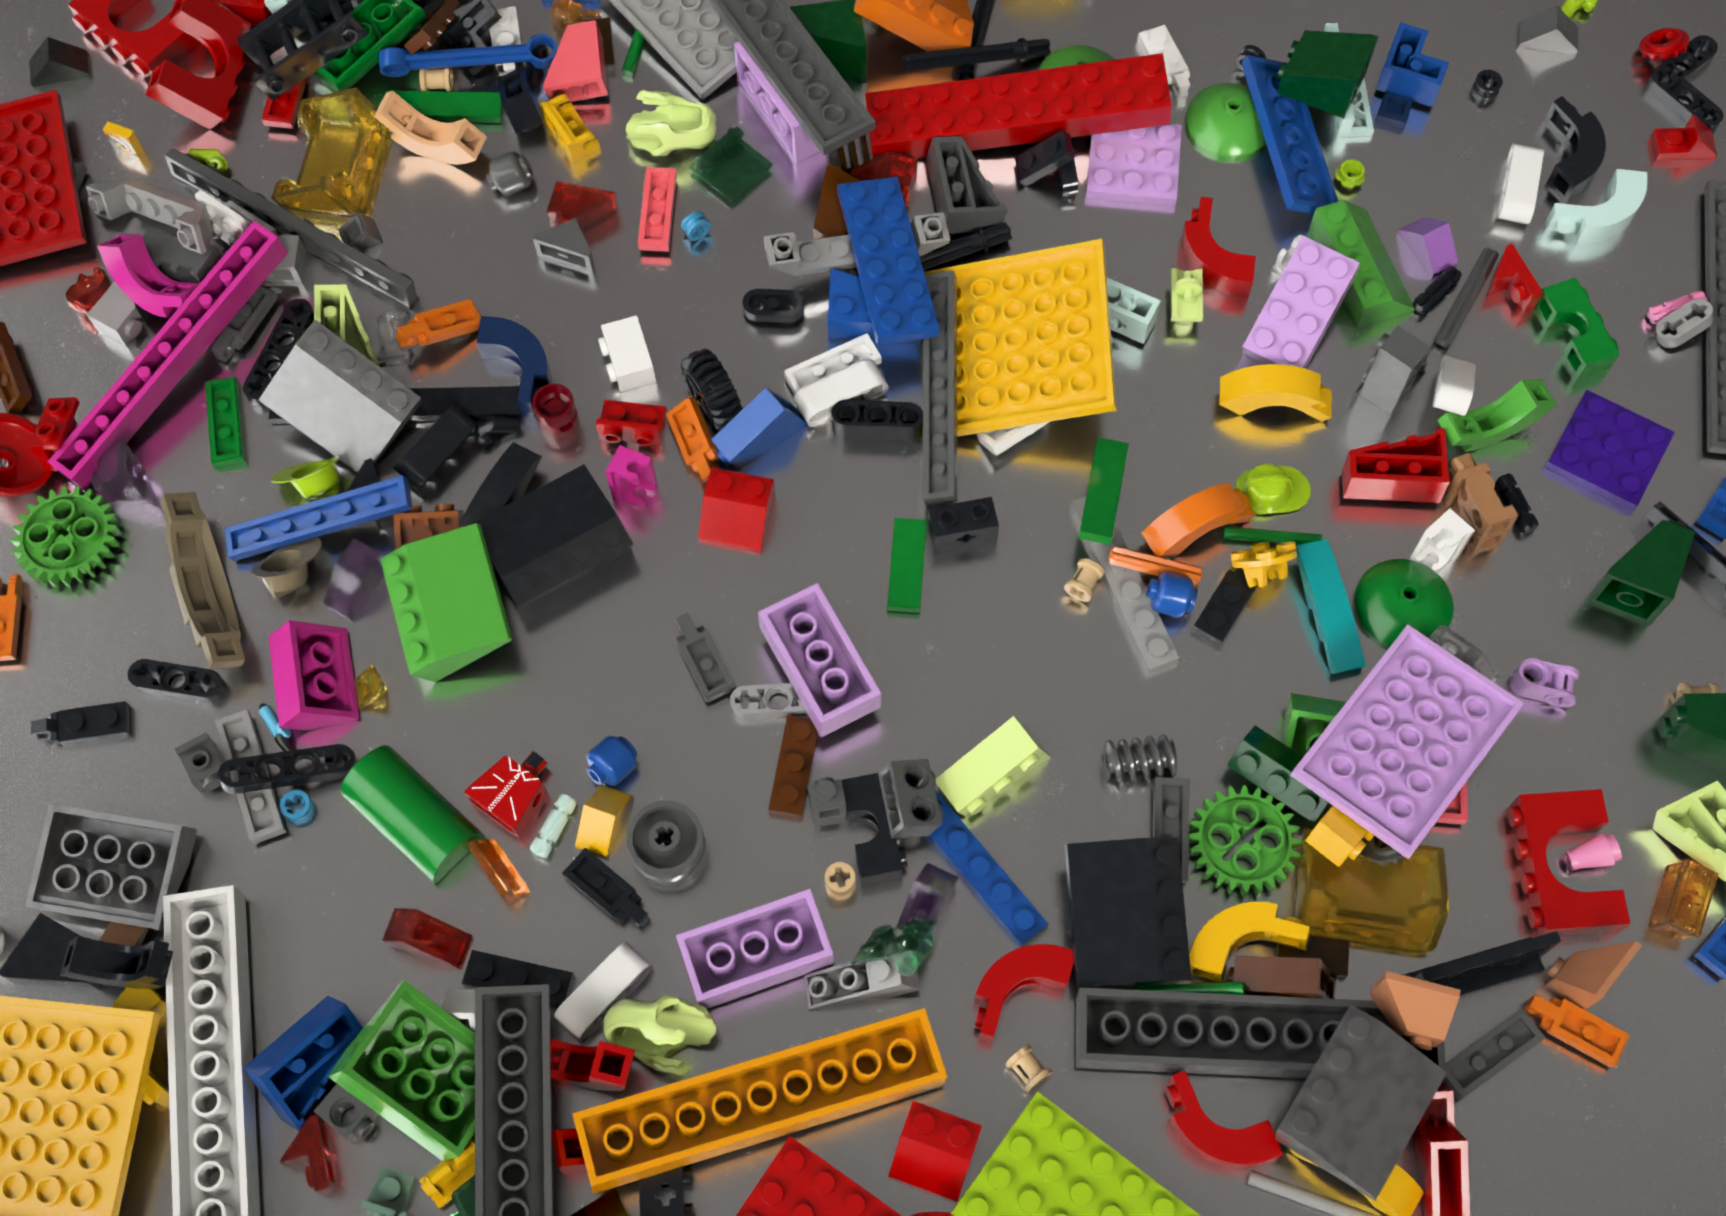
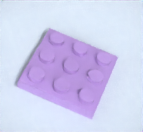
M1169 124L1091 135L1086 198L1175 206L1178 190L1182 125Z

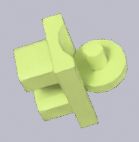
M1171 268V321H1175L1176 325L1192 326L1194 322H1202L1203 320L1202 269L1183 271Z

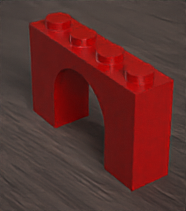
M73 0L68 4L74 15L72 20L83 32L88 30L100 45L111 47L120 60L131 62L135 70L142 76L148 75L151 77L152 71L165 59L177 65L201 44L196 38L168 23L171 12L156 25L143 31L128 32L119 29V23L124 15L141 0Z
M175 0L168 23L205 45L214 61V78L196 76L165 59L152 71L145 95L211 130L219 122L224 123L229 116L230 107H228V103L238 86L235 83V79L245 63V60L242 59L244 51L239 47L237 39L251 29L252 23L212 0Z
M1602 789L1519 795L1508 809V820L1510 826L1515 827L1517 840H1515L1514 850L1516 858L1521 860L1523 868L1521 887L1523 892L1528 894L1530 904L1527 912L1530 927L1535 929L1536 937L1555 931L1558 932L1559 937L1620 933L1628 927L1631 922L1624 890L1580 892L1570 889L1555 878L1546 858L1547 845L1551 838L1566 834L1599 832L1609 823Z

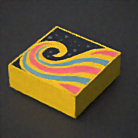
M108 121L103 131L112 147L138 157L143 147L134 130Z

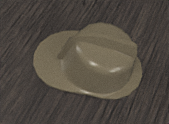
M315 537L278 548L267 558L255 564L251 569V573L257 578H262L271 595L279 599L306 583L308 579V562L319 553L322 542L319 538Z

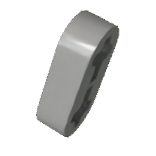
M1695 299L1662 318L1656 325L1658 343L1666 348H1675L1710 327L1714 321L1711 303L1707 300ZM1694 312H1697L1698 314H1703V313H1704V317H1703V318H1700L1699 316H1694V317H1693V313H1694ZM1667 329H1670L1671 331H1675V330H1676V331H1677V334H1676V335H1672L1671 333L1665 334V330H1667Z

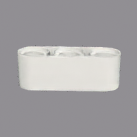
M1516 143L1512 144L1506 162L1497 219L1529 225L1537 199L1544 149Z
M1444 355L1436 377L1433 398L1434 408L1461 416L1466 415L1474 392L1476 363Z
M870 359L859 362L804 387L796 393L794 401L808 426L816 427L832 420V408L837 402L841 400L874 401L882 397L888 391L889 386L874 360Z
M628 942L622 943L559 1006L554 1017L579 1041L586 1039L604 1021L608 1010L615 1003L626 999L647 977L652 969V965Z

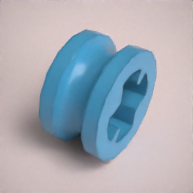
M702 211L690 213L681 223V229L687 233V237L691 241L704 238L712 227L711 222L706 219Z
M301 790L289 791L280 800L279 807L281 813L292 823H304L311 818L314 812L313 801ZM300 800L304 808L302 810L297 809L294 813L290 805L297 804Z

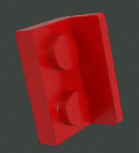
M76 397L48 398L33 434L29 448L46 471H58L47 461L58 449L62 448L64 441L76 429L77 422L74 416L80 404Z
M604 399L601 418L596 420L598 436L600 439L611 443L626 441L634 442L640 446L661 445L667 408L666 406Z

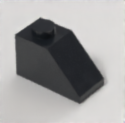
M525 67L498 77L501 104L515 133L521 131L529 132L536 129L539 124L543 123V119Z

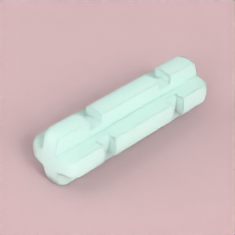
M563 793L558 796L554 803L556 808L550 810L538 832L540 834L539 838L535 837L530 846L531 852L536 856L547 858L553 848L551 846L552 842L556 843L568 821L567 815H571L576 807V801L571 796Z

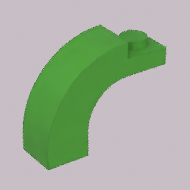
M1542 379L1521 380L1503 396L1486 406L1467 411L1465 416L1451 412L1445 413L1437 421L1441 428H1445V437L1452 447L1461 446L1464 452H1469L1498 443L1522 431L1543 417L1557 404Z

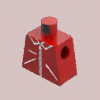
M533 751L521 765L510 757L504 756L474 781L464 793L470 803L520 839L547 793L543 782L537 776L548 763Z

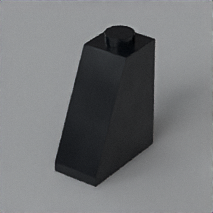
M39 913L0 969V976L15 985L100 990L104 985L60 976L69 941L80 935L42 913Z

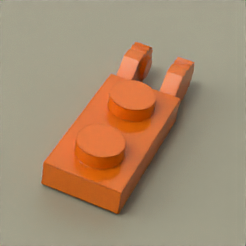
M12 574L8 580L7 595H2L3 581L0 578V661L16 660L23 580L21 575Z

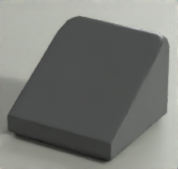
M360 212L338 229L344 243L349 246H356L360 250L382 242L375 220Z

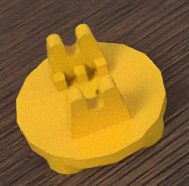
M1293 541L1279 543L1276 547L1270 548L1269 542L1250 545L1251 551L1238 550L1230 553L1232 567L1243 568L1247 584L1250 588L1256 586L1257 581L1259 587L1267 586V575L1272 580L1277 578V572L1279 579L1287 578V561L1297 557L1296 543Z

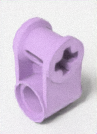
M1529 658L1524 660L1510 675L1509 687L1515 695L1545 702L1555 707H1572L1576 703V697L1573 695L1574 684L1579 678L1580 672L1572 666L1558 665L1537 658ZM1524 673L1530 675L1534 682L1528 681Z

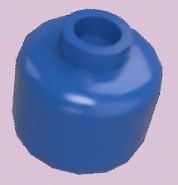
M1164 571L1159 575L1158 579H1151L1146 597L1151 598L1153 611L1174 618H1180L1185 613L1192 612L1197 599L1198 589L1194 587L1191 578L1170 571Z
M607 736L587 754L586 759L589 766L587 773L597 784L605 783L609 786H616L636 768L637 751L626 738L622 736L618 738Z

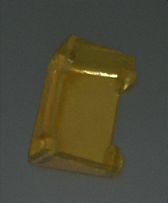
M357 88L303 99L298 110L297 123L310 139L296 183L291 179L279 180L274 187L271 199L279 206H284L288 210L343 217H354L358 212L364 215L367 214L391 134V130L374 117L378 108Z
M1304 828L1300 845L1295 918L1303 921L1304 925L1310 926L1309 936L1350 941L1349 945L1418 955L1429 953L1436 948L1450 911L1444 848L1419 845L1409 860L1404 857L1403 862L1398 861L1397 865L1390 862L1383 867L1378 862L1372 863L1369 857L1358 855L1354 861L1347 857L1341 866L1338 867L1305 841L1313 829Z

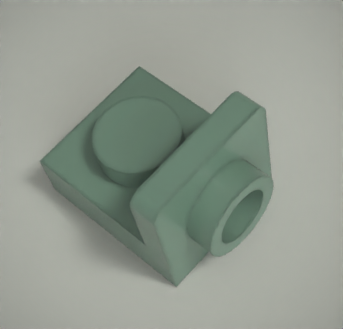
M381 1166L368 1200H362L360 1207L369 1211L368 1216H397L401 1212L406 1211L418 1179Z

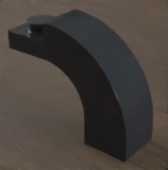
M1561 96L1553 101L1545 120L1567 143L1571 156L1555 165L1547 183L1565 203H1568L1582 194L1592 182L1605 156L1606 139L1603 128L1592 111L1581 116L1577 109Z
M77 936L69 941L60 976L118 987L161 988L165 986L173 951L168 950L169 943L158 940L151 941L142 946H128Z

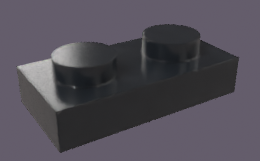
M1062 130L1016 156L1015 162L1019 182L1024 186H1028L1075 160L1070 134Z

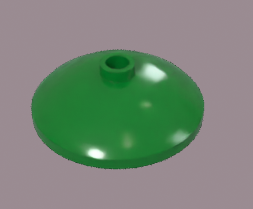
M1390 559L1372 566L1359 580L1353 598L1354 612L1362 629L1374 641L1387 648L1393 644L1407 625L1436 643L1449 628L1454 611L1452 595L1445 581L1430 567L1409 559ZM1404 592L1411 593L1414 598H1406Z

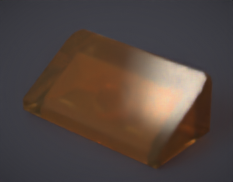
M472 840L468 843L470 851L507 906H513L530 894V889L496 840Z

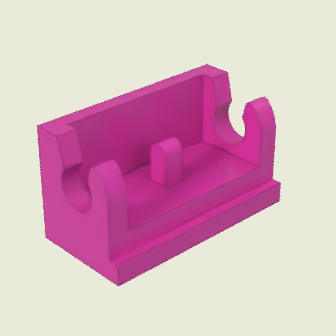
M620 445L605 471L612 499L616 502L622 500L637 507L645 506V501L641 498H636L634 493L637 490H644L646 493L655 494L658 489L653 460L649 456Z

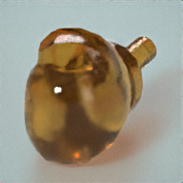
M555 0L551 3L550 19L559 28L568 24L580 23L582 18H601V11L582 10V3H576L573 0Z

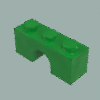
M1576 277L1542 288L1543 293L1535 308L1547 329L1566 326L1574 330L1578 336L1571 339L1562 354L1576 380L1609 370L1620 355L1618 344L1614 338L1610 337L1604 326L1602 316L1595 311L1589 301L1586 289L1581 287Z

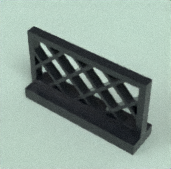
M1557 931L1534 938L1528 937L1404 975L1460 989V997L1542 973L1545 971V968L1540 958L1560 943L1561 939Z

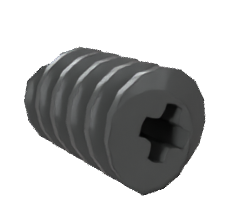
M1159 735L1157 744L1152 736H1147L1144 744H1142L1138 737L1132 738L1130 747L1125 739L1118 741L1117 748L1111 740L1106 741L1104 744V765L1108 781L1110 775L1114 773L1117 781L1122 782L1124 772H1128L1131 780L1135 781L1137 771L1140 770L1145 779H1149L1151 769H1155L1158 777H1163L1164 768L1169 769L1172 777L1177 774L1175 745L1173 740L1169 741L1166 735Z

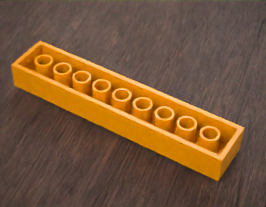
M922 1008L572 1114L592 1192L595 1194L943 1087L948 1076L926 1010Z

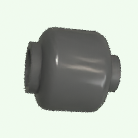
M515 151L508 152L491 160L489 163L490 173L486 174L491 188L494 191L498 189L505 196L512 195L529 187L531 177L534 176L524 154L519 155Z

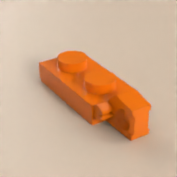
M471 299L417 313L414 319L408 321L407 325L397 327L396 340L401 348L415 346L417 343L419 346L430 345L479 330L481 315Z
M689 396L667 412L666 416L686 465L691 466L694 472H699L701 479L704 481L708 480L711 467L720 469L719 464L715 461L719 457L716 454L717 448L711 440L712 436L697 400Z
M1534 994L1531 998L1529 997L1524 1008L1526 1013L1541 1020L1539 1027L1546 1030L1548 1034L1611 1069L1616 1067L1630 1036L1623 1030L1566 999L1559 1000L1552 997L1549 1002Z

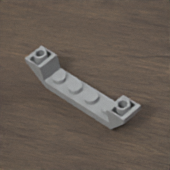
M135 179L93 183L86 186L89 195L88 204L94 214L113 220L131 211L178 228L177 237L183 248L199 254L207 252L213 236V230L205 204Z
M944 212L913 217L911 228L919 256H923L950 242ZM794 232L763 237L769 268L790 275L800 276L829 272L831 268L836 270L857 268L848 235L796 242Z

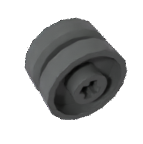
M657 801L643 807L633 817L627 831V847L638 873L648 882L661 887H675L690 881L701 870L706 859V840L697 815L686 805L674 801Z

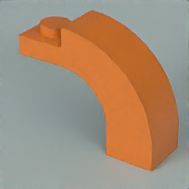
M1223 483L1204 489L1179 502L1154 520L1141 534L1155 556L1172 558L1177 557L1191 543L1207 532L1226 524L1248 522L1256 514L1250 506V500L1240 489H1233L1230 483Z

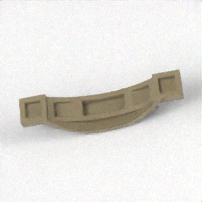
M196 492L163 493L160 502L168 526L165 538L173 562L169 571L185 625H191L197 647H203L209 669L242 666L245 656L240 643L242 636L235 606L205 513L200 509Z

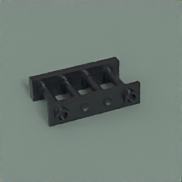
M292 0L237 39L239 47L256 64L261 63L264 72L253 80L272 101L368 35L366 29L350 12L345 14L342 5L349 0ZM332 13L336 22L321 31L318 22ZM308 29L312 39L298 48L294 39ZM284 46L288 56L274 65L270 55Z

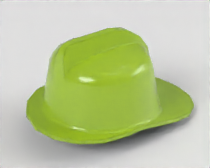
M340 456L288 467L274 474L271 477V482H290L305 499L320 500L337 495L340 492V476L335 462L340 459Z
M1273 464L1255 466L1238 477L1234 485V489H1240L1248 497L1250 506L1255 514L1260 515L1299 510L1307 504L1311 496V486L1307 478L1299 470L1290 466H1275Z

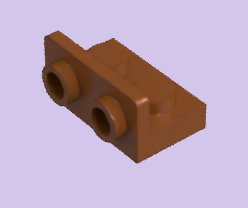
M454 504L435 505V511L422 512V506H412L413 509L394 514L395 550L405 544L461 528L459 523L461 522V517L464 516L463 510H455Z

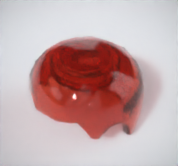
M95 267L92 276H86L81 273L77 283L69 287L65 296L68 305L74 311L88 314L111 286L112 282L105 270Z

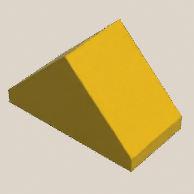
M600 785L583 805L575 847L580 850L587 848L594 855L608 859L632 802L633 795Z

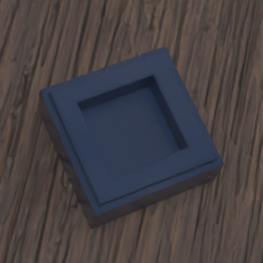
M1385 92L1375 121L1404 129L1413 100Z

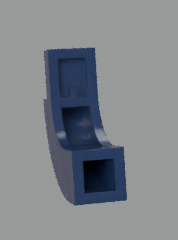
M481 316L477 346L482 359L509 361L522 370L517 402L522 416L535 417L532 407V399L535 392L542 386L552 384L550 368L541 343L530 330L517 322L505 318Z

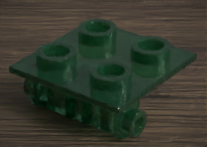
M738 126L729 128L721 139H717L715 144H711L709 149L704 154L698 155L696 161L689 166L690 170L731 202L773 166L772 162L742 140L744 132Z
M914 919L904 924V926L892 928L891 925H883L874 929L866 943L860 947V951L853 958L851 964L857 965L894 958L898 972L901 975H914L919 965L927 957L928 952L934 947V938L931 931L938 923L937 919L925 922L923 919Z

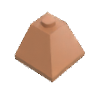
M1637 941L1574 952L1565 960L1558 957L1546 972L1551 978L1544 987L1560 1000L1566 999L1586 1010L1603 998L1642 945Z
M1386 971L1371 986L1369 994L1395 1033L1404 1040L1410 1041V1044L1417 1049L1432 1050V1047L1436 1048L1445 1041L1461 990Z

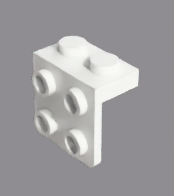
M202 190L195 194L197 202L206 205L213 230L212 237L214 239H222L228 243L230 248L253 221H256L277 235L275 228L233 201L229 200L224 205Z

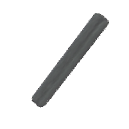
M1491 248L1483 249L1434 339L1437 345H1441L1443 348L1451 345L1499 257L1497 251Z

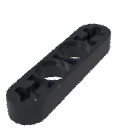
M300 298L294 299L284 308L244 382L243 392L250 404L259 407L265 406L259 401L263 392L258 391L255 395L254 389L260 390L262 386L264 389L267 388L295 344L313 323L314 310L309 301ZM305 311V315H299L296 319L295 314H301ZM292 334L295 336L290 344H279V339L283 335ZM273 359L281 361L277 369L272 371L265 369L268 361Z
M335 744L234 758L225 761L220 766L218 772L219 783L226 792L237 794L345 778L355 765V754L349 746ZM335 756H342V759L345 760L343 767H337ZM320 757H324L325 770L320 771ZM302 759H309L315 764V767L309 773H300L295 769L296 763ZM267 764H274L279 767L280 772L274 778H265L260 774L261 768ZM249 767H254V777L256 780L250 779ZM237 770L238 774L241 775L238 782H232L230 771Z

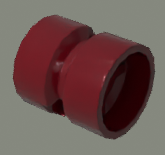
M555 383L542 386L535 392L532 399V407L542 434L555 441L571 437L578 429L579 416L570 390L564 385Z

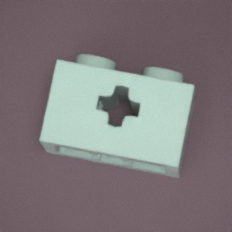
M1107 278L1111 330L1144 344L1157 320L1161 300Z

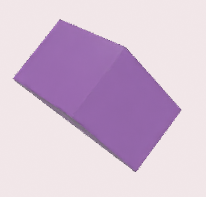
M1423 217L1398 230L1399 236L1431 278L1441 274L1449 266L1458 265L1459 261L1449 222Z

